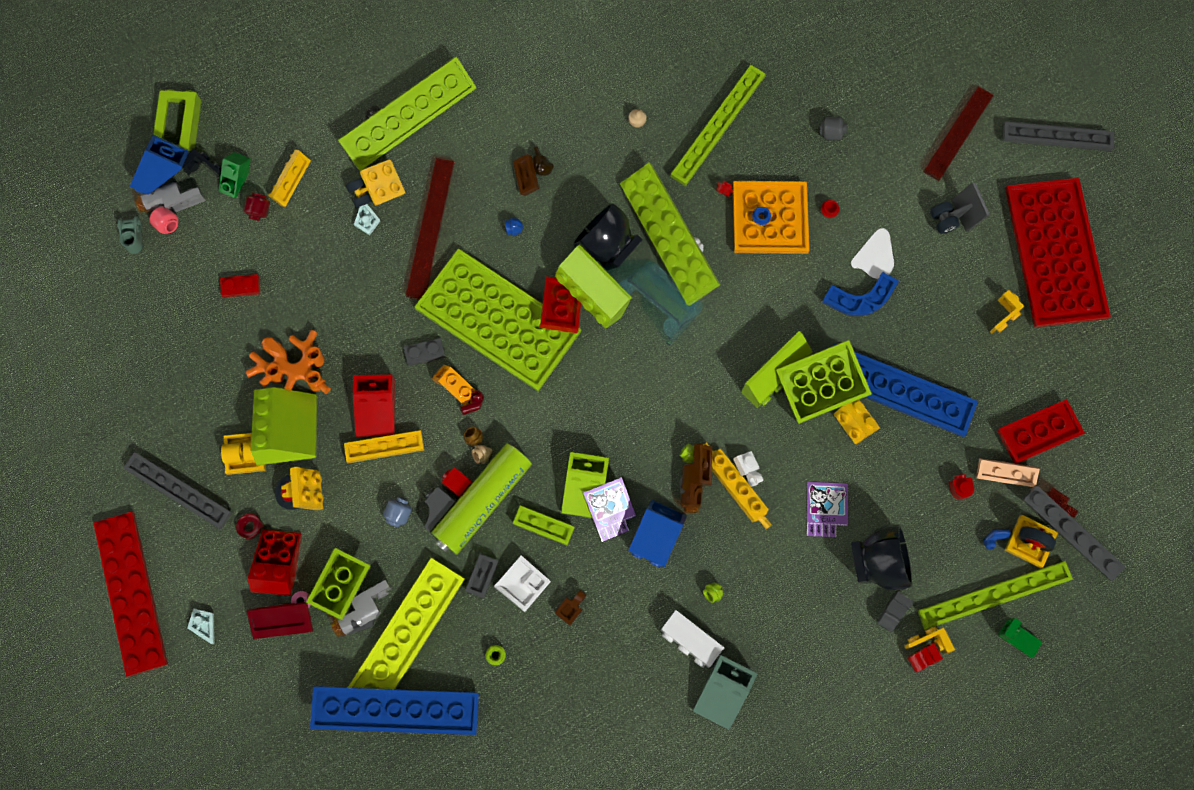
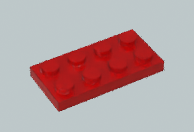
M1067 399L997 430L1015 464L1085 434Z

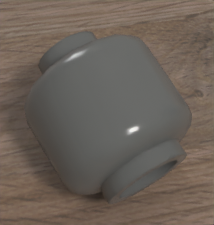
M840 116L826 117L824 121H821L820 134L827 141L841 140L843 134H847V123H844L843 118Z

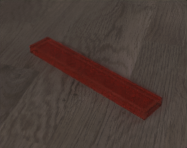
M979 86L977 87L925 168L924 173L940 181L993 98V94Z

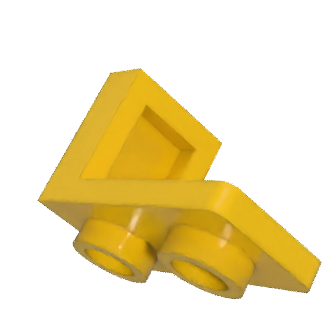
M1010 290L998 299L1010 314L989 331L991 334L995 331L1000 333L1008 326L1006 324L1008 320L1014 321L1021 315L1020 310L1024 305L1019 301L1018 296Z

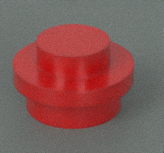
M725 181L716 184V191L724 196L729 197L730 193L732 194L734 191L731 189L732 185Z
M827 200L821 206V213L827 218L836 217L840 210L838 203L834 200Z

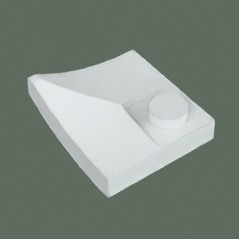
M520 556L494 588L525 612L551 581L523 556Z

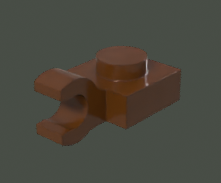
M580 590L572 601L566 598L555 614L571 626L582 612V609L578 606L587 595Z

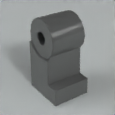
M899 591L893 593L877 623L889 632H892L906 611L911 607L913 601Z

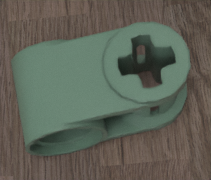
M134 216L133 219H118L120 243L129 253H139L143 247L140 218Z

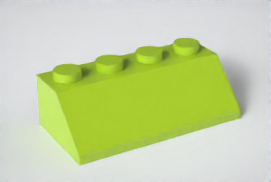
M580 245L559 265L555 274L558 282L564 285L570 294L606 329L623 316L632 299Z
M800 331L797 332L745 383L741 393L756 408L761 404L765 406L772 399L770 396L774 392L779 393L783 389L776 371L777 369L811 356L813 353Z

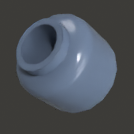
M399 496L397 499H390L383 512V517L386 519L385 522L395 527L405 525L412 511V507L407 504L408 500Z

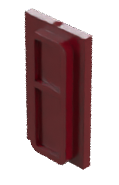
M306 602L247 609L253 639L313 632L308 603Z

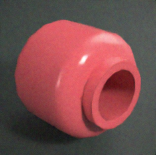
M165 206L154 209L150 215V224L158 232L168 234L177 229V215L170 209L165 208Z

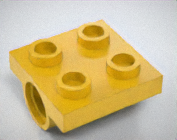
M252 433L224 436L221 456L225 464L226 475L266 471V464L256 465L252 456Z

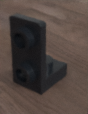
M195 149L188 153L182 166V170L190 175L203 163L219 178L222 168L215 162L213 164L210 163V158L203 151L199 153Z

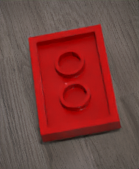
M546 276L540 328L577 334L581 303L570 294L564 285L558 282L557 278Z

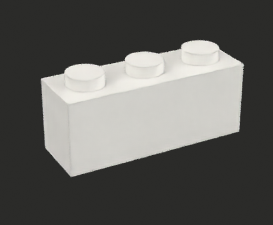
M675 610L660 630L663 632V638L670 643L672 641L676 642L679 645L678 649L685 655L690 653L694 656V662L702 668L705 666L711 667L724 649L722 645L677 610Z

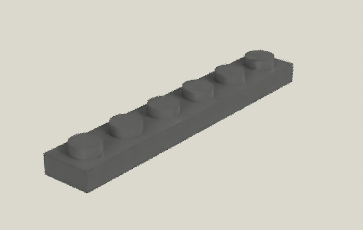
M1004 122L1002 141L1112 151L1114 149V131Z
M136 452L133 453L123 469L219 529L223 528L232 515V512Z
M1035 485L1022 498L1030 508L1109 581H1113L1125 568L1117 558L1038 485Z

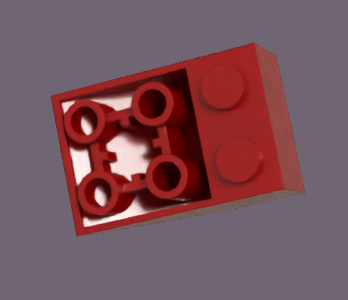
M353 375L356 437L395 435L396 380L393 375Z
M262 529L247 578L251 592L291 596L296 577L301 533Z

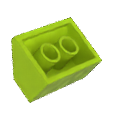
M335 548L306 603L343 620L371 565Z

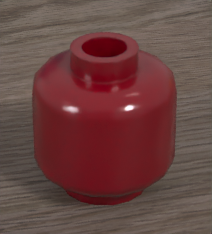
M257 193L246 196L243 212L249 215L248 219L260 221V218L268 216L270 201L266 199L267 196Z

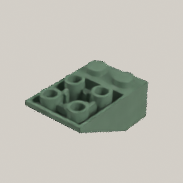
M719 655L693 712L730 730L750 692L757 673Z

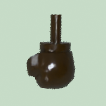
M535 146L536 156L533 158L535 172L537 175L548 176L551 174L554 165L547 162L546 157L540 155L538 146Z

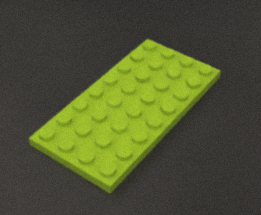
M460 249L455 252L414 307L415 310L538 392L582 332L580 328L577 334L540 328L541 302Z

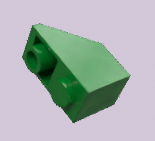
M236 152L223 158L218 192L233 198L237 197L249 174L251 158Z

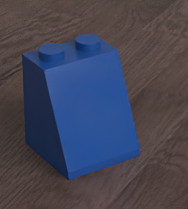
M152 135L130 187L139 193L150 194L182 169L189 151Z
M651 500L628 551L632 552V555L636 558L649 560L654 566L665 567L687 515Z

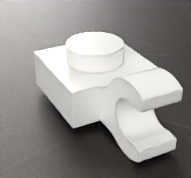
M752 451L736 456L733 459L740 475H746L751 487L763 482L762 475L756 472L760 468Z

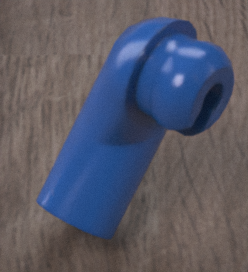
M994 529L983 539V544L986 549L992 550L996 547V540L1009 539L1011 532L1009 529Z

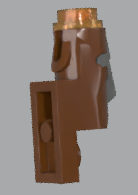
M695 444L693 453L694 464L683 465L682 477L679 479L683 513H699L703 494L702 486L712 485L711 446Z

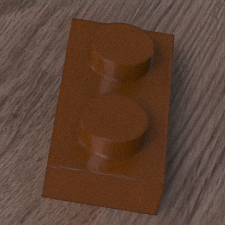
M526 154L514 160L513 164L520 194L526 196L538 190L539 185L532 156Z

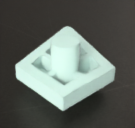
M365 204L359 208L354 226L370 236L379 224L380 219L369 205Z
M193 609L188 629L210 644H214V613Z

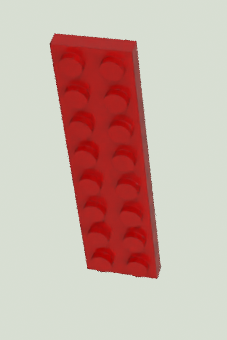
M131 511L94 522L93 525L126 677L168 665L135 513Z

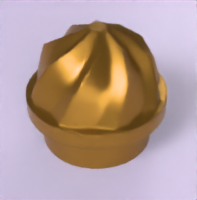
M476 427L468 428L463 434L465 443L472 447L482 443V432Z

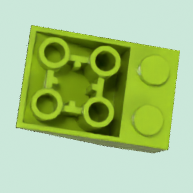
M570 452L562 514L593 518L584 492L606 484L609 458Z

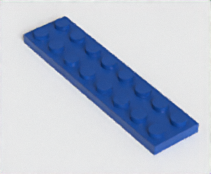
M854 352L871 391V395L865 398L959 436H966L978 403L977 400Z
M314 686L310 729L476 735L479 693Z

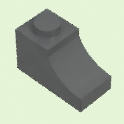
M439 487L435 490H430L425 497L427 499L425 503L429 506V518L424 528L430 533L456 503Z

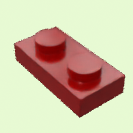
M254 274L220 278L221 296L227 298L260 294V276Z

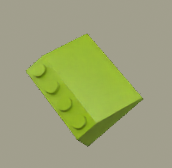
M849 340L776 370L798 424L871 395Z
M275 387L254 390L251 453L256 465L316 458L317 394L289 391Z

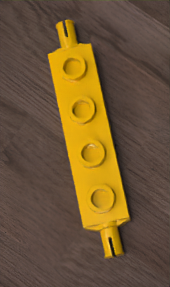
M721 448L715 451L712 449V472L752 523L759 521L765 530L768 529L772 524L765 516L769 510L744 477L740 475Z

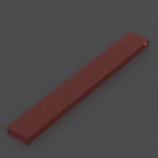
M436 158L406 291V297L421 299L428 288L455 165L454 161Z

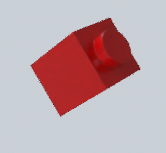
M455 467L452 470H447L442 477V484L458 498L473 483Z

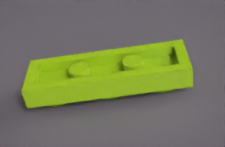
M523 506L519 507L513 521L515 526L568 546L575 529L574 526Z

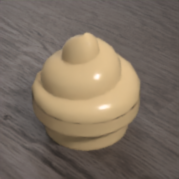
M640 109L632 110L628 116V121L633 127H641L646 122V114Z
M477 445L472 450L474 461L477 464L488 462L493 450L485 445Z

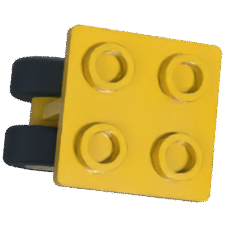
M390 159L361 170V178L346 184L348 192H355L357 196L353 200L356 208L371 202L377 206L405 194V190Z

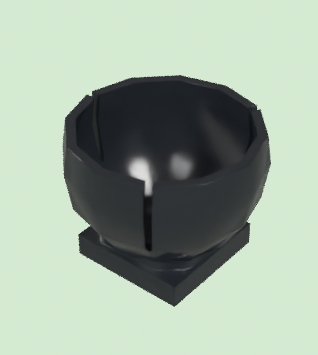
M611 203L586 226L590 232L585 228L575 239L573 246L575 248L578 245L582 246L596 261L604 262L602 266L609 271L618 268L643 239L638 234L631 235L629 219L619 207Z
M888 525L876 529L864 543L860 541L851 542L859 583L867 584L873 582L887 590H903L912 587L910 559L900 525Z

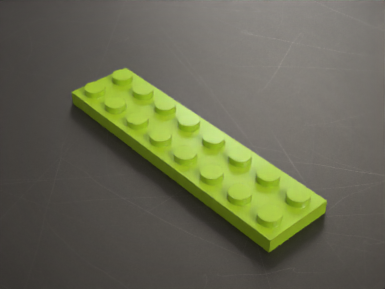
M454 57L337 141L357 169L361 171L477 87L458 58Z
M648 162L622 181L620 185L686 304L690 306L719 287L720 283L656 170Z

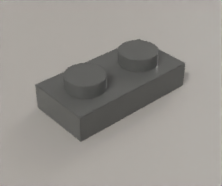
M441 338L404 347L408 366L446 358Z
M480 554L465 592L484 599L499 561Z

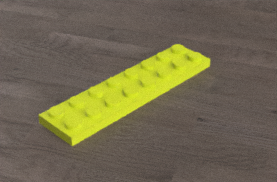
M431 558L348 687L396 689L465 579Z

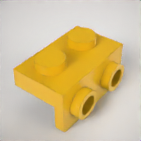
M860 400L846 404L834 413L838 422L855 444L860 443L863 439L880 429L875 419Z

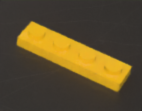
M419 430L344 443L346 462L354 463L424 451L422 431Z

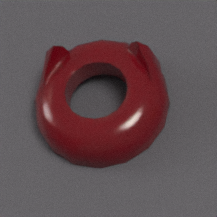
M248 513L239 518L236 530L239 536L251 540L259 533L263 524L258 516ZM254 522V529L247 532L245 529L247 523Z

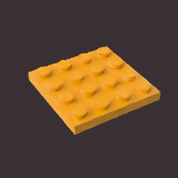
M733 181L734 253H809L807 182ZM765 207L770 211L771 219L769 223L758 225L753 221L752 214L756 208ZM758 215L760 219L765 218L763 215Z

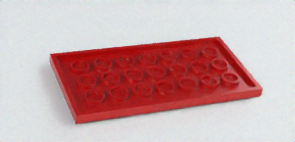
M1071 178L1007 186L1005 192L1034 328L1109 319L1111 315L1080 179Z

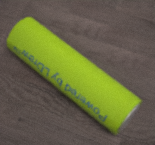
M506 443L433 529L431 534L438 539L436 545L445 552L450 549L458 555L532 466L529 459L514 446Z

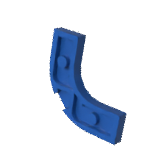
M882 272L873 289L861 296L848 294L831 285L822 303L846 315H869L884 306L899 280Z

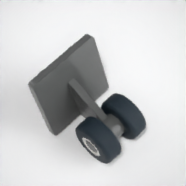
M975 182L969 184L952 199L956 208L955 211H953L951 202L948 201L940 203L930 210L932 218L940 220L936 225L940 234H945L958 228L960 225L958 218L961 219L967 232L989 216L987 206Z

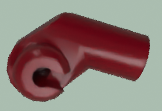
M474 391L470 403L460 406L462 415L478 411L481 408L484 400L481 391Z

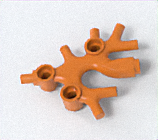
M310 330L307 339L301 341L295 335L290 336L289 341L298 347L303 354L301 360L297 363L288 362L285 348L273 337H266L261 343L263 349L274 357L273 362L268 363L255 352H251L249 358L257 364L245 372L248 378L264 372L265 377L259 381L263 387H266L270 382L274 384L281 383L285 374L288 377L284 387L286 390L291 391L297 380L306 381L313 391L321 390L328 394L331 390L326 385V381L322 379L320 373L311 370V366L321 367L325 361L320 349L313 347V342L317 336V332L314 330Z

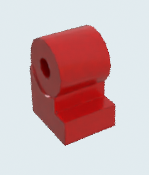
M930 643L907 657L916 673L941 661L943 657L936 645Z

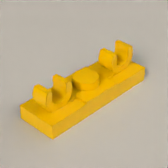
M295 150L290 155L289 162H286V166L279 176L276 185H273L272 192L268 194L270 198L282 207H286L311 162L300 150Z

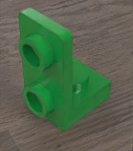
M1017 618L1007 619L997 636L1028 657L1033 658L1040 648L1042 641L1020 627L1022 622Z

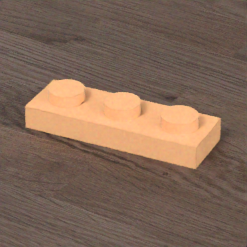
M980 458L976 477L978 479L1034 487L1037 484L1040 469L1034 466Z

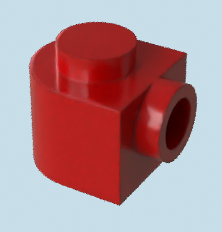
M966 474L954 476L955 480L949 482L951 494L957 500H964L974 492L972 477L967 478Z

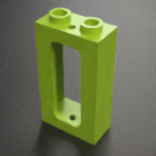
M168 89L167 91L160 90L153 135L164 139L169 102L185 103L181 138L177 146L188 150V153L195 149L201 99L196 92L186 90L185 92Z

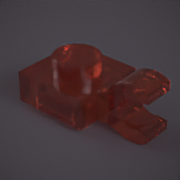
M1052 487L1047 493L1071 517L1074 518L1079 512L1067 504L1070 498Z

